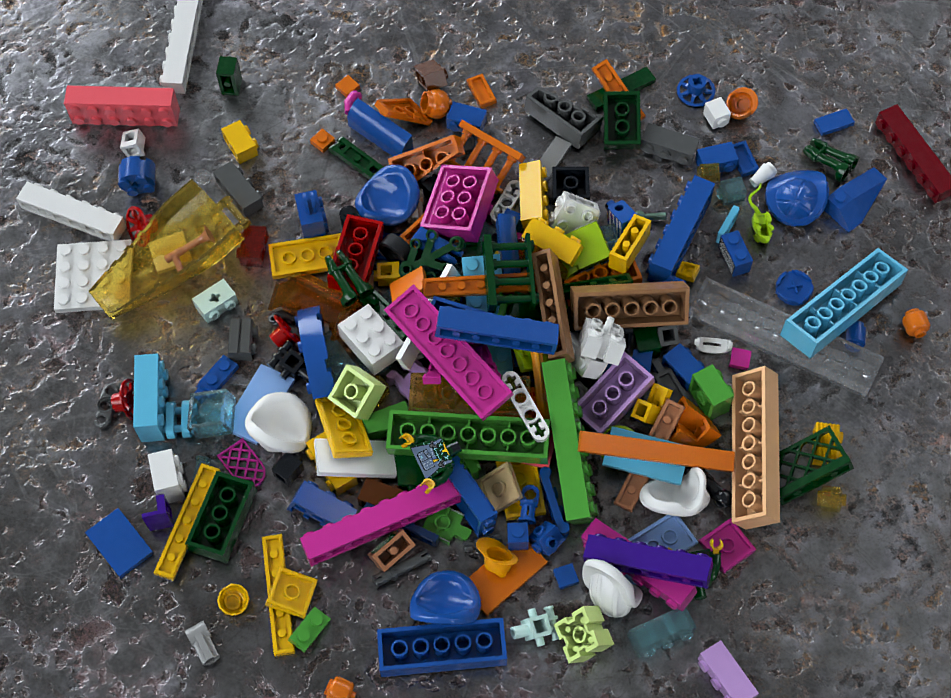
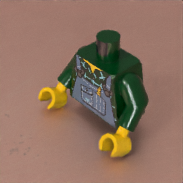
M405 433L400 436L399 439L404 438L407 443L401 445L402 448H406L410 444L412 445L410 449L425 478L420 487L422 485L429 487L425 493L429 494L433 488L446 483L455 466L451 456L462 451L458 441L456 440L446 445L442 437L437 435H410Z

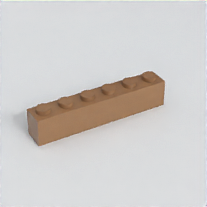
M548 248L532 253L542 321L559 324L558 345L555 354H548V358L551 361L565 358L570 363L575 361L559 261L555 253Z

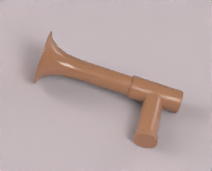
M204 226V231L200 236L164 256V259L167 263L173 261L177 273L183 274L186 270L179 257L203 242L212 241L215 243V239L211 231Z

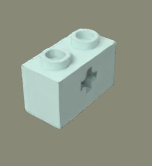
M224 278L192 298L195 308L207 323L218 319L221 314L227 310H232L239 303L235 292Z

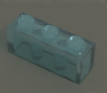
M687 608L683 612L676 609L630 629L627 637L637 657L644 656L648 658L653 656L656 650L662 647L665 650L674 646L675 641L680 639L686 641L693 637L696 625Z

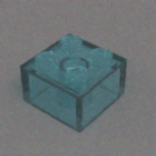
M227 388L190 393L187 429L197 439L233 434L236 398Z

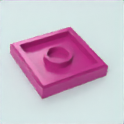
M731 518L698 541L704 550L710 549V551H713L709 544L710 540L713 539V546L717 547L720 544L719 539H721L723 548L720 550V570L723 574L756 552V548L739 527L732 523Z

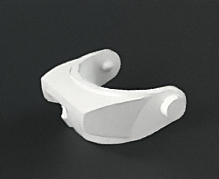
M697 337L694 345H696L697 350L703 353L718 355L731 351L733 342L727 339ZM703 342L717 343L720 346L703 345Z

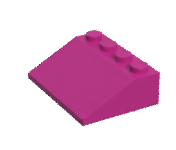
M442 164L420 227L422 226L427 230H435L438 234L449 238L460 236L465 242L478 243L499 181L493 169L490 167Z

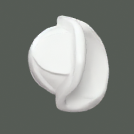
M698 467L691 468L683 476L680 486L654 479L646 483L639 494L641 503L649 510L679 517L696 515L707 507L710 502V494L706 489V475Z
M589 559L585 561L582 570L584 584L589 589L593 604L599 606L603 614L619 618L626 616L631 608L638 607L643 597L642 590L639 587L631 584L617 568L603 560Z

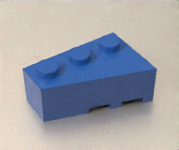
M305 480L297 489L287 507V510L291 512L293 509L303 512V517L306 519L310 517L316 519L322 526L328 523L334 524L341 521L343 517L347 515L353 516L357 512V509L353 508L354 505L350 502H342L336 498L334 493L330 491L324 492L318 488L319 486L316 483Z

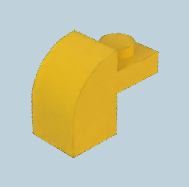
M654 383L647 401L637 398L631 417L654 425L667 398L670 399L673 390Z

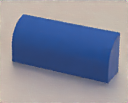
M359 98L355 100L347 117L349 127L393 157L414 149L413 137L410 133L381 115Z
M503 213L497 215L496 232L498 243L518 242L515 216ZM519 250L498 251L500 260H520ZM501 268L502 274L521 273L520 268Z

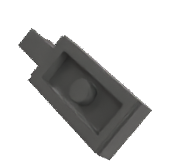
M659 358L652 361L651 368L655 383L673 390L670 400L678 403L682 396L689 400L672 369L667 366L663 367Z

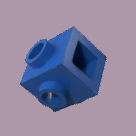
M547 521L537 526L528 536L532 542L531 547L538 554L542 553L547 556L554 553L565 541L557 526Z

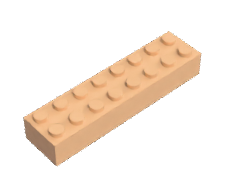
M762 366L732 375V389L734 392L732 400V451L735 452L734 472H732V523L745 530L780 523L778 374L768 367Z

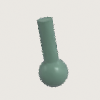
M635 211L637 215L651 221L667 219L666 212L645 214L643 211Z

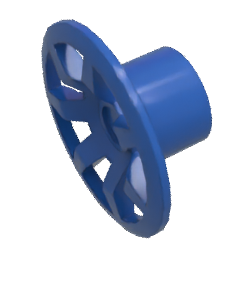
M701 74L689 75L679 82L677 95L686 105L701 107L706 102L713 100L715 87L710 79ZM707 83L711 86L712 90L705 88ZM681 86L687 89L683 93H680ZM703 93L711 94L710 98L706 100ZM689 94L692 95L690 102L685 100L683 97L688 96ZM696 96L699 97L702 103H694Z

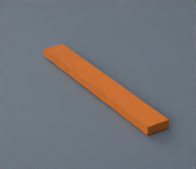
M588 431L579 432L578 452L734 472L735 452Z

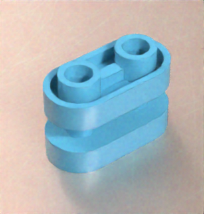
M191 400L182 401L181 407H177L175 401L166 402L165 430L167 439H176L179 432H182L183 438H192V434L196 433V425L193 422V416L196 415V406L192 404ZM177 415H181V425H177Z

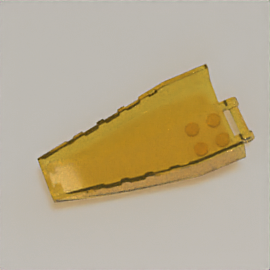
M191 179L162 204L150 218V223L143 231H139L130 246L127 245L121 257L110 265V268L104 272L88 292L110 319L123 315L173 290L218 263L245 239L240 231L249 227L251 221L248 217L242 215L229 196H225L216 204ZM227 207L239 221L236 225L222 211L224 208ZM204 226H206L211 231L215 243L212 241L203 242L180 256L179 258L184 268L177 272L174 262L167 263L164 256L200 236L204 231Z

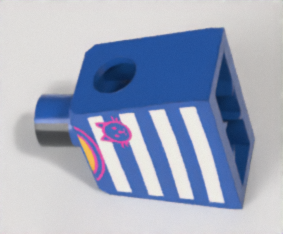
M610 200L605 204L608 225L619 239L636 213L624 200L617 203L614 200Z

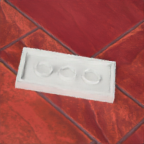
M315 438L314 440L317 476L396 478L395 457L388 454L386 441L369 440L373 449L371 457L333 458L327 439Z

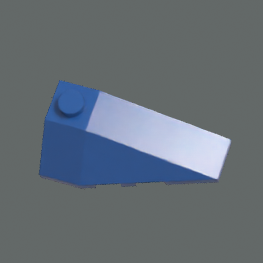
M873 167L830 194L824 211L850 233L863 222L887 178Z

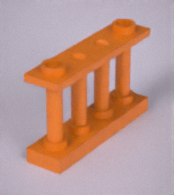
M461 120L458 126L463 129V134L460 137L463 147L472 135L478 138L476 140L477 144L464 166H472L483 146L487 144L492 146L491 150L493 151L483 167L491 168L497 156L501 155L502 152L508 155L506 163L497 176L499 181L494 193L496 195L498 192L502 194L504 190L499 187L513 163L516 164L517 161L523 163L526 157L466 121ZM456 158L444 163L445 165L462 166L455 162Z

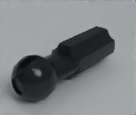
M685 466L684 474L686 475L693 467ZM702 469L706 475V489L715 505L719 508H728L732 504L731 492L723 489L714 480V477L705 469Z

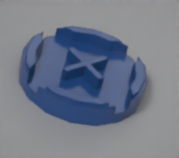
M799 270L783 272L778 277L775 290L780 300L795 306L802 305L811 298L814 286L807 274Z

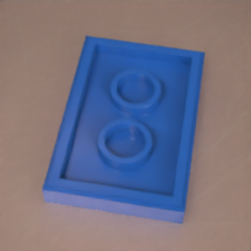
M119 508L85 532L120 579L154 554Z

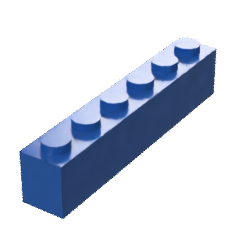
M440 306L435 337L554 355L558 345L559 324L549 321H535L530 318H515L510 315H496L490 312H476L471 309L463 310L451 306Z

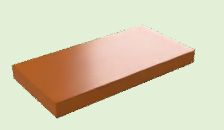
M530 542L528 550L511 551L518 557V562L511 566V569L504 578L488 571L484 564L469 576L479 591L481 611L486 617L548 564V561L541 554L533 550Z

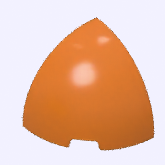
M682 396L678 404L684 406L685 409L669 441L683 445L705 447L722 436L713 422L695 404Z

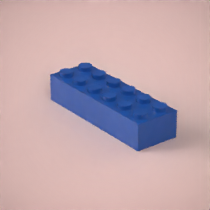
M694 175L692 181L687 182L684 190L686 192L684 196H680L677 203L678 208L673 210L670 217L671 222L666 224L663 230V238H659L657 241L655 254L652 253L649 257V265L646 273H648L647 281L663 282L671 275L675 276L711 203L715 183Z
M503 618L482 619L467 624H428L377 629L381 677L507 666Z

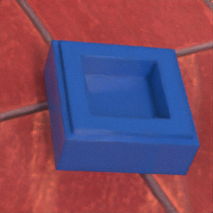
M573 563L553 569L559 590L579 584Z

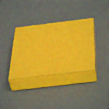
M279 566L265 605L304 619L318 579Z

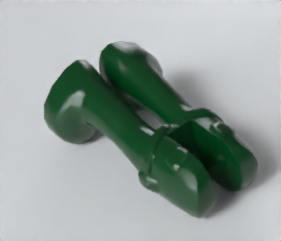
M812 138L810 145H806L803 149V153L812 161L831 167L835 171V180L839 183L846 179L849 171L852 172L859 161V156L837 150L829 146L827 142Z
M337 250L336 255L342 265L337 267L330 255L325 257V262L328 267V273L334 277L341 288L343 295L340 301L343 308L353 305L358 300V296L360 299L371 295L374 292V288L371 284L364 282L352 265L351 259L341 250ZM343 272H346L349 278L351 279L352 283L355 286L357 294L347 282L346 278L343 275Z

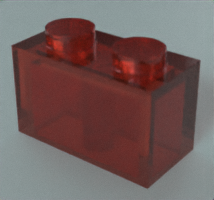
M244 225V230L240 232L239 237L241 244L236 250V258L239 259L241 266L263 268L269 238L266 226Z

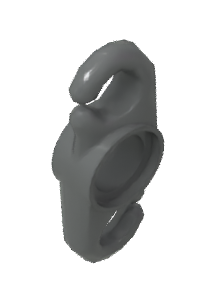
M108 384L102 389L97 402L98 412L95 417L98 419L103 416L106 418V421L101 424L98 420H94L93 423L98 428H106L111 424L115 411L112 406L108 410H103L102 405L105 402H111L112 395L107 394L109 389H114L116 392L120 391L119 387L115 384Z

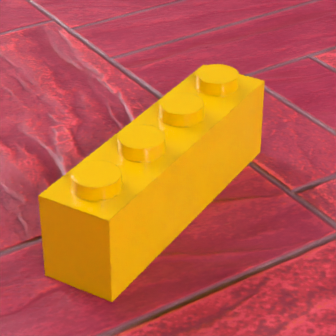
M540 160L519 164L520 221L524 230L532 217L536 219L541 217L546 221L549 220L548 209H546L549 201L545 194L548 191L547 181L545 180L548 175L546 167L542 166Z

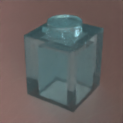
M741 176L720 181L717 197L719 200H722L724 206L745 201L747 190Z

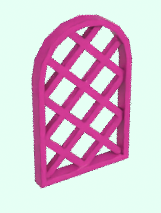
M243 438L217 455V458L230 475L245 480H252L255 487L260 486L264 482L266 477L265 467ZM243 443L246 445L248 449H242ZM232 450L239 451L238 457H231ZM249 452L248 458H240L241 453ZM251 453H252L253 456L256 458V460H255V459H250ZM221 458L228 459L227 464ZM230 459L237 460L236 466H229ZM247 461L246 468L239 467V462ZM249 462H256L255 469L248 468ZM259 464L262 466L263 470L258 469ZM230 469H235V473L233 474ZM238 470H245L244 477L237 476ZM248 471H254L253 478L246 477ZM257 472H263L262 479L256 478Z

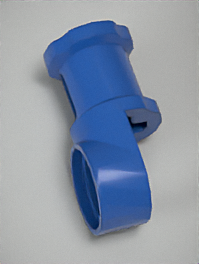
M527 485L522 489L523 498L520 500V506L522 507L518 522H528V525L536 524V519L534 518L539 502V490L534 485ZM533 490L536 493V497L534 499H527L525 497L526 491Z

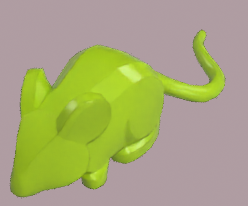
M760 183L759 187L748 197L750 206L756 212L752 216V228L756 233L753 235V238L757 243H769L773 234L772 231L774 230V226L771 225V215L769 212L761 213L751 200L752 196L761 189Z

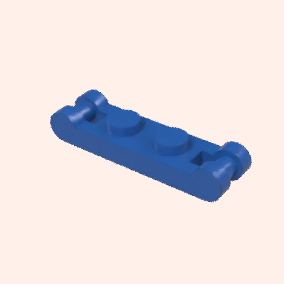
M543 467L540 469L539 478L553 524L557 526L563 537L567 539L570 527L567 522L563 521L562 517H565L562 505L558 506L556 500L559 496L556 487H552L551 470L548 467Z

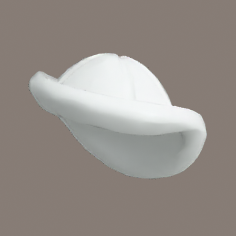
M274 392L263 396L250 409L245 418V428L248 434L268 452L292 454L300 452L307 447L305 442L311 438L312 416L306 404L296 395L287 392Z

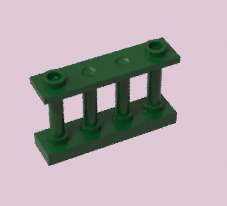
M526 233L524 242L495 243L491 239V234H483L482 251L487 311L496 313V308L500 304L530 303V311L534 312L536 305L539 304V293L535 292L532 261L534 240H530V233ZM525 250L526 260L497 261V259H493V253L495 251ZM526 267L527 277L498 278V276H495L494 270H497V268ZM528 285L529 295L500 296V294H496V288L499 286Z

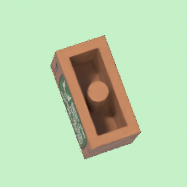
M399 528L367 555L379 570L385 572L415 546V543L403 529Z

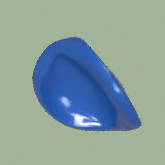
M387 165L367 181L359 191L355 199V208L361 217L382 221L384 226L399 225L408 220L418 206L420 199L418 182L408 168L401 165Z
M811 170L793 171L778 175L768 182L765 191L766 205L773 217L780 223L792 227L805 226L817 220L823 213L829 199V184L826 176L822 172Z
M451 570L438 571L428 575L418 585L411 598L409 613L412 619L425 623L442 625L467 624L476 621L481 610V598L477 587L466 575Z

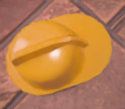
M482 537L477 540L476 547L484 556L485 568L504 578L511 569V566L518 562V557L503 543L494 538Z

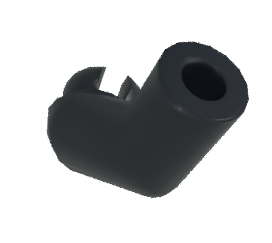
M284 310L276 311L268 317L269 322L273 325L278 324L274 319V315L281 317L285 322L293 325L296 324L294 319L296 315Z

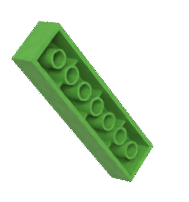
M565 358L542 362L566 521L572 525L593 522L596 516H599L597 503L594 504L593 496H596L594 484L590 482V476L593 474L591 464H588L586 458L589 456V453L578 452L579 432L586 430L580 421V418L583 417V412L577 402V398H580L578 386L576 387L574 379H577L575 367L572 368V364L568 363Z
M390 410L386 450L390 455L414 456L410 449L411 444L406 448L401 447L402 444L407 443L404 438L399 439L403 434H431L442 437L446 445L456 440L458 441L462 451L451 456L452 458L458 455L460 459L548 464L550 435L544 442L535 441L521 417L489 416L482 421L478 415L406 410ZM544 419L550 431V419ZM539 420L536 424H534V426L537 429V433L535 435H540L541 437H543L544 431L546 430H541L539 428L538 423L541 422V420Z

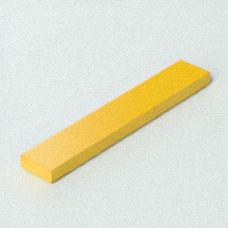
M201 463L154 570V575L174 581L188 549L185 542L216 471L221 472L220 469Z
M282 534L262 537L268 596L279 566L286 568ZM269 607L274 656L295 654V645L288 641L289 637L293 634L291 614Z

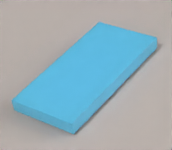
M613 426L610 435L675 443ZM604 456L602 466L679 486L681 485L685 466Z

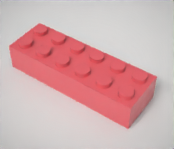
M67 85L64 105L73 124L140 125L148 127L178 126L180 107L173 88Z

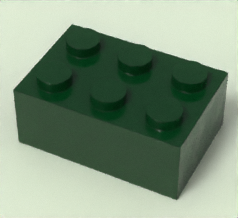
M604 91V150L640 149V91Z

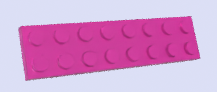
M414 284L384 309L387 315L482 421L487 419L514 395L467 342L435 337L438 310Z

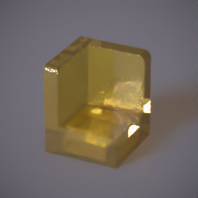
M719 163L700 164L697 167L698 177L715 184L719 183Z

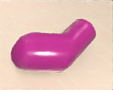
M351 91L344 100L346 115H348L357 98L362 99L360 92Z

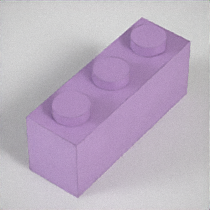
M721 640L700 653L698 657L699 667L704 673L707 672L709 674L713 687L717 691H721L724 696L723 698H756L758 696V691Z

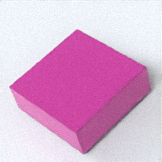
M733 347L729 367L748 371L752 351Z

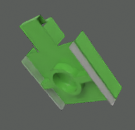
M449 507L429 515L422 527L439 535L440 541L450 545L453 536L466 541L472 533L471 529L460 525L464 514Z

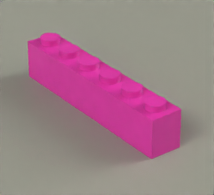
M597 518L593 520L581 535L584 548L589 534H603L611 539L619 537L627 540V542H631ZM621 572L623 575L628 574L631 576L632 581L638 586L642 587L644 585L654 597H661L666 600L665 603L673 610L679 609L683 612L697 593L696 586Z

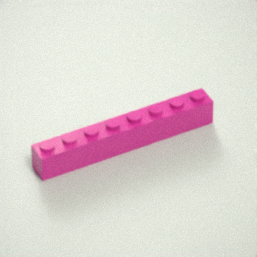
M449 479L446 483L433 488L429 494L425 493L429 487L427 485L420 487L419 484L416 489L409 492L403 491L395 498L384 499L374 507H365L360 513L353 516L347 515L339 522L334 524L328 523L320 530L305 533L300 538L301 546L312 567L461 502V495Z

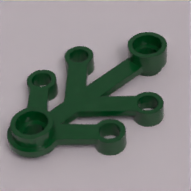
M428 230L426 232L427 242L422 257L415 261L418 250L422 248V242L417 238L410 241L411 250L408 259L399 266L400 276L403 277L420 266H428L443 272L446 265L450 263L443 264L434 260L453 250L456 252L463 251L466 247L465 240L460 236H454L450 239L449 244L432 252L434 243L439 235L435 230ZM434 232V238L430 239V234ZM458 240L459 245L455 247L454 242ZM418 241V246L414 248V242ZM409 266L410 271L406 273L405 268ZM434 272L426 273V278H429V276L432 274L434 275V278H438L437 274Z

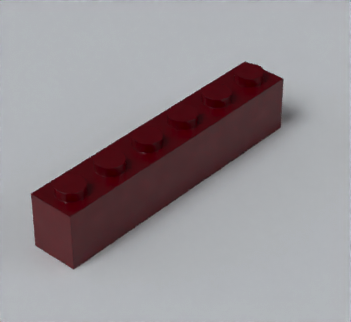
M898 104L880 111L875 121L877 128L883 132L887 141L895 148L897 155L904 160L907 168L915 175L917 182L926 190L927 195L935 203L950 197L951 174Z

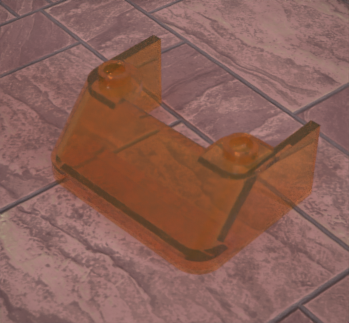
M297 272L276 282L268 310L272 311L281 307L284 311L293 313V311L320 305L323 321L329 324V330L332 333L330 340L335 341L340 338L337 325L360 310L362 305L356 301L353 305L343 308L340 301L343 295L342 291L328 288L327 282L308 273Z

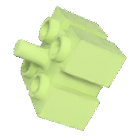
M583 606L571 613L573 617H565L554 624L559 640H564L566 643L563 650L568 663L585 662L596 655L595 652H602L614 645L609 630L602 627V622L605 620L599 606Z

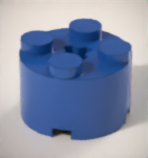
M130 156L122 159L118 169L119 187L126 191L129 196L154 192L155 163L148 158L141 160L140 156Z

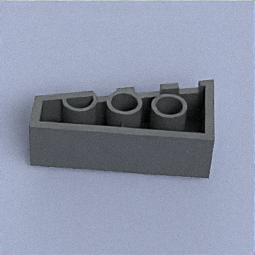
M540 87L535 88L529 93L525 100L524 111L564 140L572 143L577 149L582 147L601 130L603 115L592 114L589 112V109L585 107L581 109L574 106L573 102L569 100L563 101L558 98V95Z

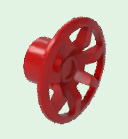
M131 206L127 210L126 226L128 233L135 244L143 246L148 241L149 233L157 229L156 219L152 214L145 215L137 206ZM129 222L133 223L134 226L130 228Z
M274 315V319L279 324V327L269 337L278 347H282L286 340L290 342L293 340L296 343L301 341L296 333H290L292 328L281 317Z
M125 379L121 383L120 391L112 394L111 405L115 412L124 411L125 415L130 420H133L130 412L133 414L134 394H132L134 391V381L132 379Z

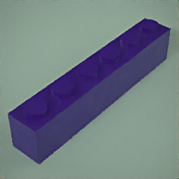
M589 534L583 554L584 562L589 559L603 560L617 568L620 572L706 589L709 587L713 569L712 558L703 553L695 555L682 549L674 551L661 545L653 547L640 541L632 543L619 537L611 539L603 534Z

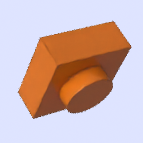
M321 129L310 139V143L322 153L327 151L336 142L335 138L324 129Z

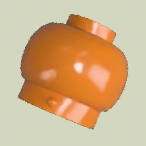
M441 89L424 91L420 100L421 113L427 114L428 117L433 119L445 117L452 105V100L448 94Z

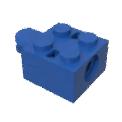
M316 190L294 194L304 239L325 236L329 229L322 197H318Z

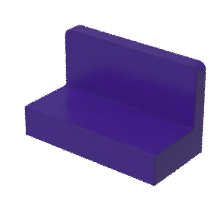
M164 494L156 495L158 511L143 513V521L150 531L174 527L172 508Z

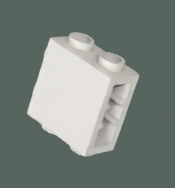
M563 191L562 195L558 196L555 203L556 207L553 212H550L549 220L547 221L553 229L557 226L564 230L565 235L597 221L600 216V210L597 203Z

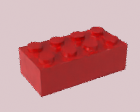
M347 214L333 256L336 266L342 265L336 255V251L341 250L351 259L352 265L364 282L369 283L379 251V244L384 235V222ZM343 272V275L346 278L347 282L357 294V291L351 279L349 278L346 272ZM328 273V288L341 291L337 281Z

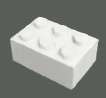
M369 304L337 325L339 337L373 375H376L396 361L395 358L404 343Z

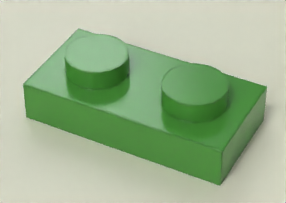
M314 606L289 637L288 641L305 653L328 625L331 618Z

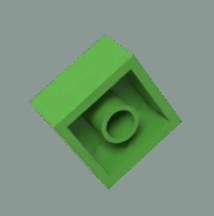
M712 364L692 374L688 391L701 411L711 421L729 412L734 392L731 386L724 382L721 371Z

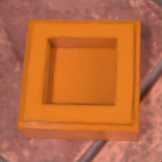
M347 75L335 84V88L347 98L351 91H358L360 85Z

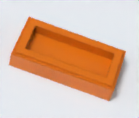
M483 74L466 79L467 85L481 109L497 103V99Z

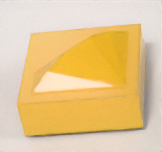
M682 261L676 272V277L694 283L700 271V265Z

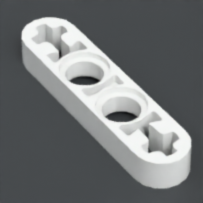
M513 371L506 372L502 376V381L513 391L514 395L510 399L529 433L537 442L546 441L550 435L549 428L519 375ZM508 377L516 378L514 383L518 389L513 390L510 383L506 384ZM518 393L526 395V400L523 403L515 401V396ZM528 410H533L536 412V417L533 420H527L525 413ZM539 420H541V422L538 423L539 428L541 430H546L544 431L543 437H541L540 435H535L537 433V429L534 426V424H536Z

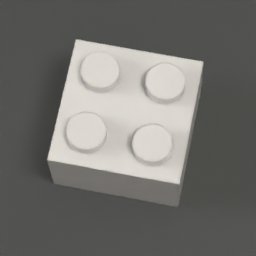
M172 449L148 454L156 495L164 494L169 503L185 500V492H188V488L182 476L184 468L179 460V456L174 455Z

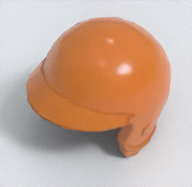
M741 87L729 94L725 104L731 112L730 117L735 120H742L755 112L758 106V97L752 89Z

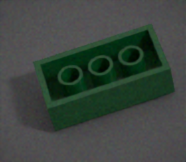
M216 471L185 542L189 552L227 564L257 493L254 482Z

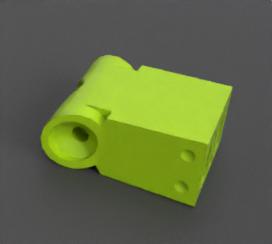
M597 221L565 234L569 238L573 235L580 239V244L584 248L573 267L558 259L563 283L580 271L609 260L610 249Z

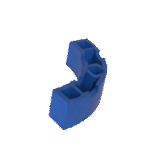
M320 305L297 310V316H294L296 327H299L301 340L297 343L299 352L303 353L309 383H306L308 394H312L313 399L329 396L335 381L332 368L327 367L326 363L329 354Z

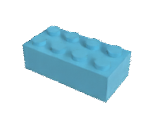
M158 353L134 355L133 428L141 442L165 441V398H168L169 395L168 387L165 385L166 380L169 379L168 369H165L164 360L160 359Z

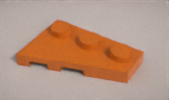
M411 98L380 99L374 105L379 110V113L385 117L428 126L433 121L427 114L421 113L420 107Z

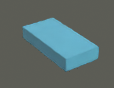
M733 205L717 234L716 243H719L721 235L730 232L738 218L740 207Z

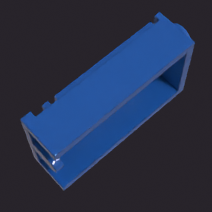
M457 455L452 458L455 466L449 477V480L461 495V502L455 505L464 514L465 520L478 538L482 535L488 536L495 530L498 512L494 509L468 470L464 469L465 466L460 464V458Z

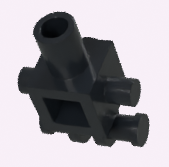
M286 340L282 347H278V353H273V358L266 364L274 370L275 366L279 363L283 371L279 376L284 380L288 376L297 380L300 376L309 383L303 353H296L291 348L294 345Z

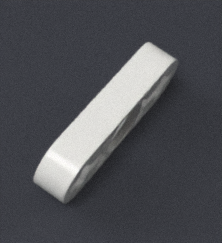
M512 180L507 184L491 211L490 220L494 226H496L497 215L501 211L504 214L507 208L514 210L520 200L518 180ZM517 187L518 190H515L512 196V189H515ZM504 200H509L512 202V204L510 206H504L502 202Z

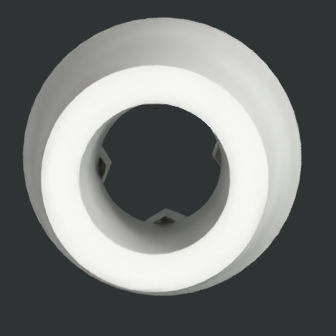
M770 162L763 163L749 181L754 187H757L760 183L763 184L775 178L777 170Z

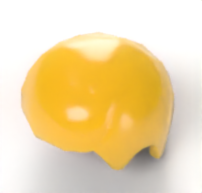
M231 583L220 591L217 602L219 609L225 615L236 616L247 609L250 599L248 591L242 585Z

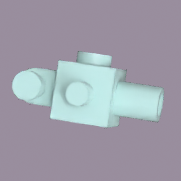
M554 606L544 607L543 609L546 614L538 616L536 608L527 610L529 618L521 620V625L510 628L512 638L515 640L525 637V641L535 639L537 647L545 645L544 636L552 635V641L558 640L559 637L554 627L558 616L554 614Z

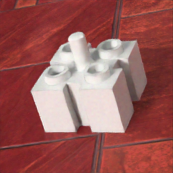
M611 316L607 317L605 325L600 319L586 317L579 335L580 355L595 360L596 358L603 359V362L618 366L626 348L623 328L615 324V319Z

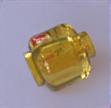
M825 485L821 490H818L817 506H820L823 512L839 513L842 506H846L847 494H842V488L839 486Z

